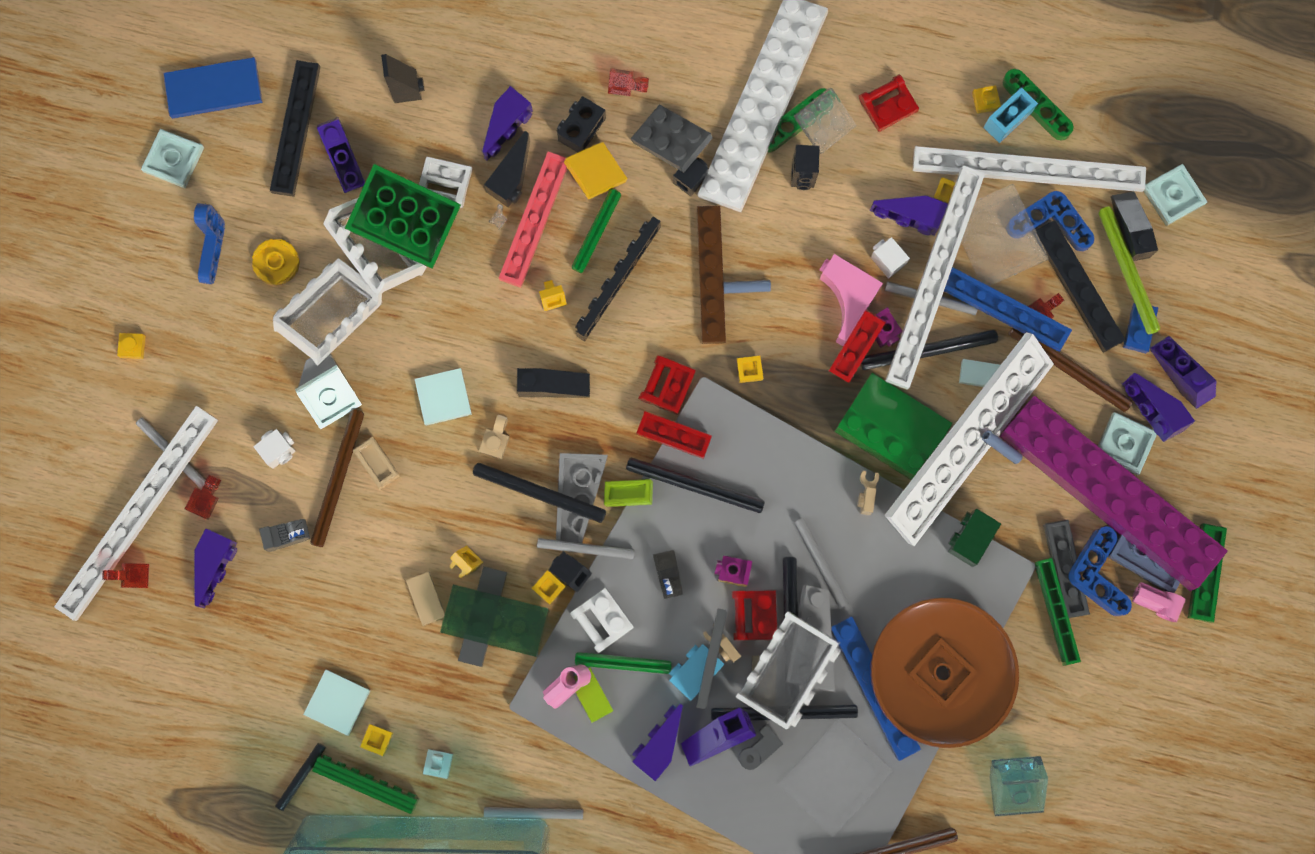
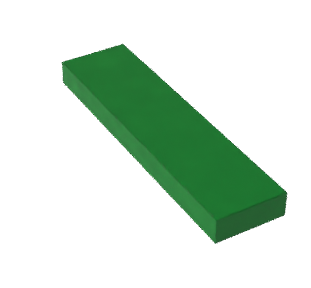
M1205 523L1200 525V529L1225 548L1227 528ZM1223 558L1200 587L1191 591L1188 611L1189 619L1214 623Z

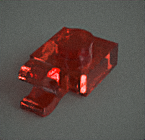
M611 68L608 94L631 96L632 90L647 92L649 78H633L634 71Z
M1058 293L1046 303L1039 298L1028 307L1052 319L1054 315L1051 311L1062 304L1064 299Z
M208 475L202 490L194 488L185 510L209 520L219 499L213 494L220 486L222 480Z
M122 563V570H103L102 580H121V588H148L149 564Z

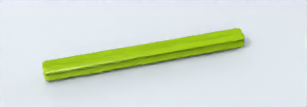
M1110 206L1100 209L1099 216L1147 334L1156 333L1160 330V325L1114 212Z

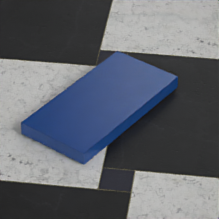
M255 57L164 73L169 116L172 119L263 103Z

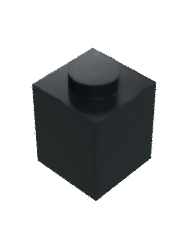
M697 157L684 173L680 170L676 171L673 175V184L691 197L708 174L709 168L707 164Z
M564 551L553 560L549 571L577 593L592 575L584 565Z

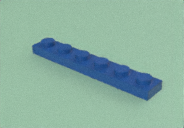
M952 267L944 292L1024 334L1026 332L1033 334L1037 341L1058 352L1061 351L1072 329Z
M853 617L832 626L831 632L835 640L840 642L839 647L897 760L901 761L920 751L921 748L918 742L900 732L882 712L874 695L871 682L872 654Z

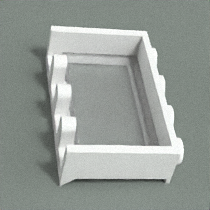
M358 198L329 210L323 225L377 297L416 276L423 275L427 268L426 266L345 229Z
M338 258L333 264L329 263L319 277L310 280L305 290L300 294H295L284 309L281 308L275 313L273 317L274 331L280 333L307 354L318 366L381 305L382 294L377 297L363 277Z
M786 612L784 621L779 629L775 631L772 641L761 654L760 661L754 671L748 676V681L736 698L786 730L791 725L796 727L803 715L799 712L803 704L808 706L815 695V692L812 691L817 682L821 684L828 674V671L825 670L829 661L834 663L841 650L838 648L840 642L791 612Z

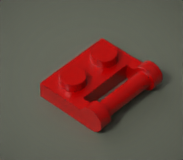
M900 74L877 89L859 95L861 104L878 132L919 110ZM894 89L898 90V95L875 107L872 104L873 100Z
M657 355L654 360L655 366L644 392L640 393L638 399L678 415L696 370ZM663 369H671L659 398L653 396Z
M776 590L732 591V599H735L736 633H733V640H772L777 630ZM744 599H751L752 633L745 632Z

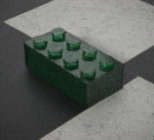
M453 584L440 633L538 658L550 609Z

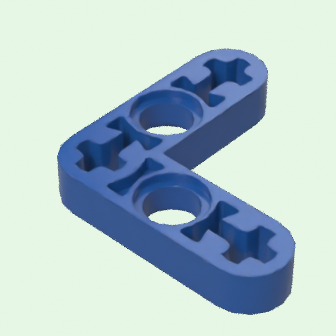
M1060 191L1049 193L1018 213L1008 222L1006 227L1010 237L1019 239L1052 218L1075 250L1086 251L1094 243L1093 232L1068 198ZM1058 199L1060 201L1058 206L1051 205L1052 200ZM1066 208V211L1059 216L1058 213ZM1034 209L1040 210L1043 218L1041 220H1034L1031 217V211ZM1065 216L1073 217L1075 225L1072 227L1066 226L1063 218ZM1026 219L1027 223L1022 227L1021 231L1013 229L1015 223L1019 225ZM1077 227H1080V230L1078 232H1075L1074 235L1071 233ZM1086 237L1087 241L1079 243L1078 239Z
M197 203L194 210V222L205 234L198 270L199 283L212 285L216 278L225 222L212 205Z
M1104 526L1096 529L1090 536L1070 569L1069 580L1073 586L1113 616H1123L1131 611L1132 603L1130 598L1098 573L1117 542V534L1114 529ZM1105 533L1107 542L1101 544L1104 538L1101 534ZM1090 550L1094 551L1098 556L1096 563H1092L1088 558ZM1084 571L1082 577L1085 580L1080 581V574H1078V572ZM1097 584L1102 585L1105 589L1103 597L1096 594L1095 588ZM1120 600V606L1122 607V609L1118 610V604L1115 601Z

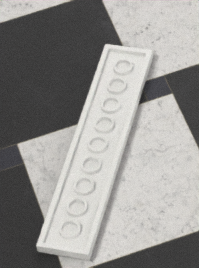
M804 0L782 1L709 167L708 174L705 176L698 192L699 198L742 212L768 152V147L772 143L775 131L778 129L781 118L785 113L828 14V8Z
M1027 332L1024 334L884 515L908 544L916 545L991 447L982 440V435L989 430L996 436H999L1054 365L1033 334Z

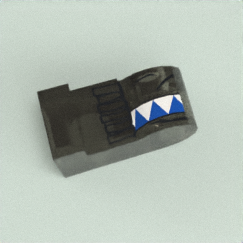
M671 550L653 554L663 598L668 599L683 595L675 551Z

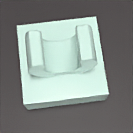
M428 749L423 774L448 779L453 754Z

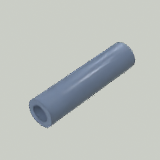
M770 280L723 282L724 294L771 292Z
M988 430L982 435L984 442L1014 464H1018L1022 460L1021 453Z

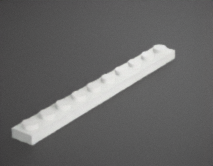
M918 146L914 148L912 170L914 172L959 175L961 167L965 165L985 173L984 178L1138 192L1145 190L1146 167Z
M965 165L960 169L885 380L888 383L906 390L910 388L985 175L983 172Z
M198 406L194 408L54 606L56 609L73 621L79 619L218 422L216 418Z

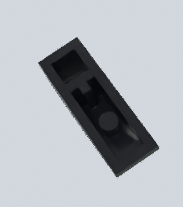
M382 54L383 74L394 103L422 100L421 91H425L423 77L419 78L417 70L387 54Z
M524 131L484 184L486 193L506 207H509L512 202L515 204L522 195L521 190L530 147V136L527 131Z
M1135 192L1112 195L1111 201L1116 220L1133 261L1151 258L1158 251L1153 228Z
M517 368V393L519 397L590 398V374L542 368Z

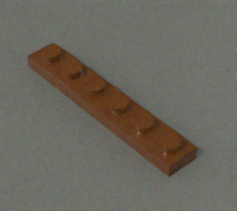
M697 206L702 344L726 343L721 208L720 206Z

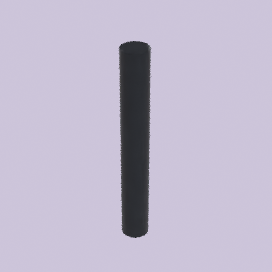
M319 742L316 744L275 805L276 808L284 811L314 767L317 758L326 749L324 745Z

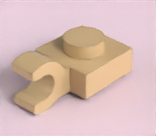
M497 415L494 430L486 429L479 449L480 453L503 459L510 438L504 435L508 423L507 417Z
M863 471L860 475V482L865 487L863 493H859L857 506L861 507L860 514L871 515L874 510L879 473L874 474L873 481H867L865 478L866 471Z
M706 631L703 632L704 638L710 642L711 636ZM722 634L719 654L725 662L730 660L734 663L741 655L727 637Z

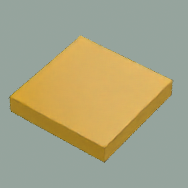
M604 142L571 155L564 160L566 167L588 200L627 181L626 175Z

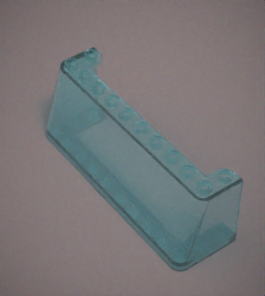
M313 814L303 819L283 854H549L550 829L547 822L540 818Z

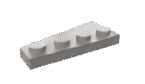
M560 453L558 492L594 505L608 455ZM557 507L556 540L583 543L589 519Z
M803 585L798 617L832 638L829 590ZM796 624L786 682L804 686L829 643ZM829 661L825 668L828 674L821 684L817 682L814 688L835 692L833 662Z

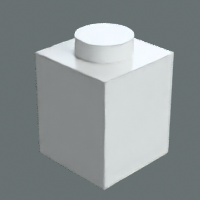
M892 237L886 242L884 240L878 242L873 247L874 252L871 256V259L888 279L903 268L910 259Z

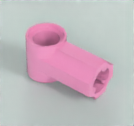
M1142 582L1138 584L1132 596V602L1156 612L1157 616L1171 622L1178 621L1186 600L1180 595L1168 591L1163 592Z
M585 665L565 668L561 675L543 691L544 700L554 709L560 707L577 690L588 685L591 680L590 670ZM574 672L577 674L578 677L577 682L574 679Z

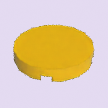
M282 239L264 241L258 245L252 256L253 271L260 280L270 285H281L292 280L298 272L300 265L299 255L292 244Z

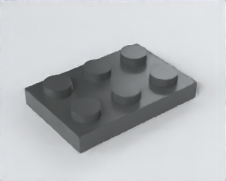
M659 104L631 137V140L635 145L684 173L713 137L710 132Z

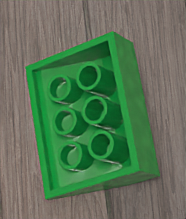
M373 164L345 229L433 269L461 204Z
M871 373L834 432L912 480L944 439L952 422Z

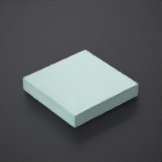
M160 129L141 170L144 173L186 188L204 147L199 143Z
M1183 164L1145 184L1144 193L1166 226L1207 203V200Z
M337 365L295 389L320 429L362 405Z
M461 368L415 379L426 426L472 415Z
M1113 412L1098 447L1129 472L1139 475L1157 434L1153 429Z
M325 670L303 715L349 736L371 690L329 670Z

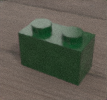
M977 508L971 513L966 512L960 522L963 527L959 533L954 532L948 542L951 546L948 552L971 567L978 565L1001 526L1000 522Z

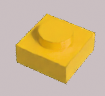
M941 177L933 198L948 204L956 182Z
M119 333L117 356L119 358L144 359L146 336L144 334Z
M760 356L737 358L739 383L763 380Z
M547 570L531 589L551 605L566 586Z
M369 724L360 748L384 756L393 732Z

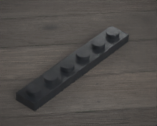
M296 60L270 186L272 194L295 197L321 68L319 63Z
M654 216L649 222L645 221L639 230L641 235L637 241H631L626 250L628 252L624 260L620 259L614 267L615 274L611 279L607 278L601 287L603 292L599 298H593L588 307L589 313L586 317L582 316L575 326L577 337L584 342L660 230L661 221Z
M1055 220L1033 232L1034 237L1102 352L1104 353L1126 341Z

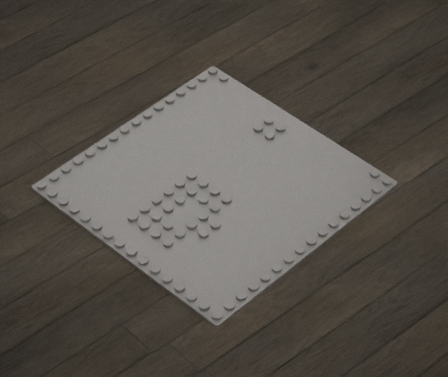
M703 377L699 380L675 422L712 435L704 459L662 444L651 464L764 500L763 511L757 513L643 476L641 480L651 479L653 481L652 505L626 506L603 546L634 549V558L596 556L589 568L592 575L579 592H575L510 703V710L753 854H856L885 846L889 843L939 747L928 746L918 742L921 748L920 751L898 761L842 651L833 663L835 692L813 688L812 691L815 692V695L808 706L857 705V718L800 719L796 727L791 725L787 730L772 720H754L751 723L757 736L691 767L689 766L680 743L712 722V708L750 707L737 699L736 696L742 691L748 681L747 678L752 668V656H761L772 641L733 640V633H736L735 599H732V591L776 590L777 629H779L784 621L783 558L796 557L798 612L803 585L829 590L831 627L853 617L871 654H873L876 641L887 623L903 609L928 599L952 598L971 603L986 611L1004 628L1036 566L1028 559L992 540L978 565L971 567L948 552L951 547L948 544L954 532L959 533L963 525L960 524L959 520L943 511L939 513L915 546L908 544L884 516L904 489L879 476V481L876 485L873 513L871 515L860 514L861 507L857 506L859 493H863L865 487L860 482V475L863 471H866V480L873 481L874 472ZM801 518L807 524L849 603L842 608L837 604L795 524ZM724 555L752 561L747 587L719 582V575L715 574L717 560L722 561ZM733 565L728 568L731 574H736L738 571L737 567ZM660 576L661 579H663V577H671L669 578L672 586L673 594L667 595L665 586L663 590L664 583L662 580H660ZM606 588L634 628L599 654L671 661L672 670L678 663L682 666L689 659L686 654L695 645L700 647L704 644L709 649L710 642L704 638L703 632L706 631L709 636L712 635L717 609H724L727 611L723 634L741 657L734 663L730 660L725 662L718 653V658L724 665L713 676L708 704L705 709L696 708L699 693L690 701L669 682L672 678L670 674L587 667L591 668L613 709V712L592 723L576 692L556 709L548 705L543 698V691L561 675V672L567 667L575 666V654L577 652L598 654L594 648L595 644L578 620H574L570 613ZM744 599L745 632L752 633L751 599ZM591 609L586 611L585 615L603 640L608 638L609 634ZM783 643L775 656L777 657L775 706L767 707L793 705V703L786 702L785 644ZM939 666L936 670L937 677L941 680H946L949 675L948 669L944 666ZM681 704L683 708L672 761L660 777L654 781L632 762L635 759L632 753L641 743L645 746L651 738L648 734L656 724L659 726L663 725L667 720L664 714L672 705L677 707ZM764 725H767L781 740L783 745L757 768L747 770L741 766L739 754L744 748L751 747L763 736L759 730Z

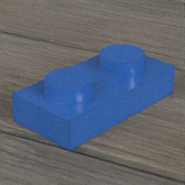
M1133 303L1123 348L1146 354L1149 352L1153 334H1147L1137 307ZM1152 306L1157 317L1158 307Z

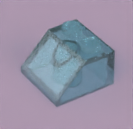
M1041 756L991 760L990 783L994 815L1044 813L1048 776Z

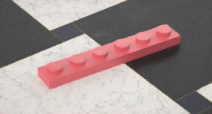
M547 152L501 270L500 281L522 288L567 171L564 163L566 157Z

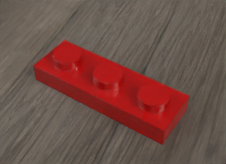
M866 309L829 371L849 383L887 321Z
M644 411L636 432L638 436L704 459L712 435Z

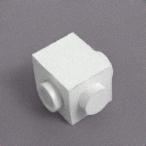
M277 429L266 432L261 437V441L253 446L271 468L287 463L293 457L292 454L296 452L292 447V444L295 442L287 432L282 434Z

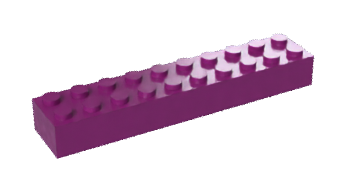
M1035 395L999 436L1117 533L1126 537L1128 542L1132 545L1134 544L1138 550L1147 555L1153 562H1156L1165 572L1175 580H1178L1189 591L1199 588L1228 552L1227 549Z

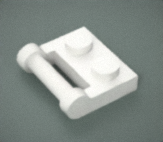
M426 157L419 185L427 188L428 183L458 189L457 195L432 189L429 190L461 204L460 208H463L472 167Z
M606 588L570 613L574 620H578L595 644L594 648L598 654L634 628ZM591 609L609 634V637L603 640L585 615V612Z

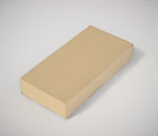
M373 437L353 449L380 490L400 477Z
M430 572L406 580L422 626L446 618Z

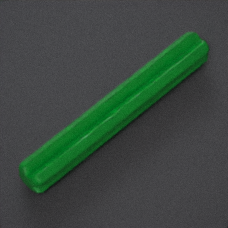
M615 189L609 190L572 264L574 271L578 273L584 272L621 198L619 191Z
M582 652L575 654V665H585L586 667L669 674L672 667L671 661Z

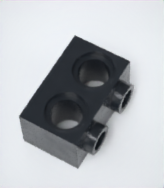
M583 96L578 102L575 101L569 109L570 115L566 120L563 119L559 123L556 130L558 141L577 153L587 148L606 119V110ZM584 112L592 114L589 118H582L580 115ZM576 130L579 132V135L571 137L568 133Z
M796 145L792 158L791 187H797L798 190H809L815 187L819 174L820 146Z

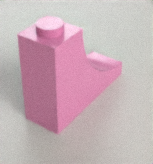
M834 254L831 260L826 258L822 264L820 271L823 273L820 280L831 288L839 301L842 311V326L836 343L844 346L883 283Z

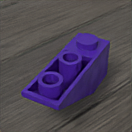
M511 86L494 104L482 150L486 161L491 156L495 157L500 152L501 145L506 140H511L515 136L517 128L522 123H527L532 116L531 103Z
M339 117L317 125V130L344 193L364 186V178Z
M929 196L874 200L870 211L874 212V215L879 218L895 220L902 227L910 226L918 229L917 231L923 235L935 236L948 204Z
M1170 336L1150 348L1180 394L1196 409L1216 397L1217 381Z
M1133 373L1122 384L1126 393L1133 399L1141 414L1145 416L1153 427L1154 432L1163 442L1184 432L1195 422L1181 401L1140 375Z
M209 529L204 530L194 550L195 606L205 608L206 605L212 602L215 596L213 591L217 583H221L225 577V567L228 561H232L237 552V542Z
M681 704L677 707L672 705L664 714L667 720L663 725L659 726L656 724L648 734L651 738L645 746L641 743L632 753L635 757L632 762L654 781L660 777L672 761L683 708Z
M738 708L718 717L680 744L691 767L757 735L748 713L742 708Z

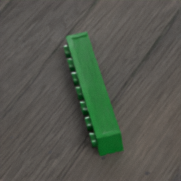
M1049 558L1037 561L1034 564L1062 665L1067 666L1079 663L1081 659L1053 560Z
M327 755L317 758L312 772L406 813L413 814L419 801L416 798V794L409 791L408 793L402 792V788L395 785L394 787L388 786V782L381 779L377 781L373 775L368 773L363 775L357 768L352 767L349 769L345 767L346 764L343 762L331 761L332 758Z

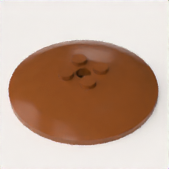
M934 598L912 604L896 614L887 623L874 646L871 659V682L874 695L882 712L900 732L928 746L955 748L982 740L1003 723L1011 711L1017 696L1019 666L1010 638L991 615L981 608L962 600ZM939 666H944L948 669L949 675L946 680H941L937 677L936 670Z

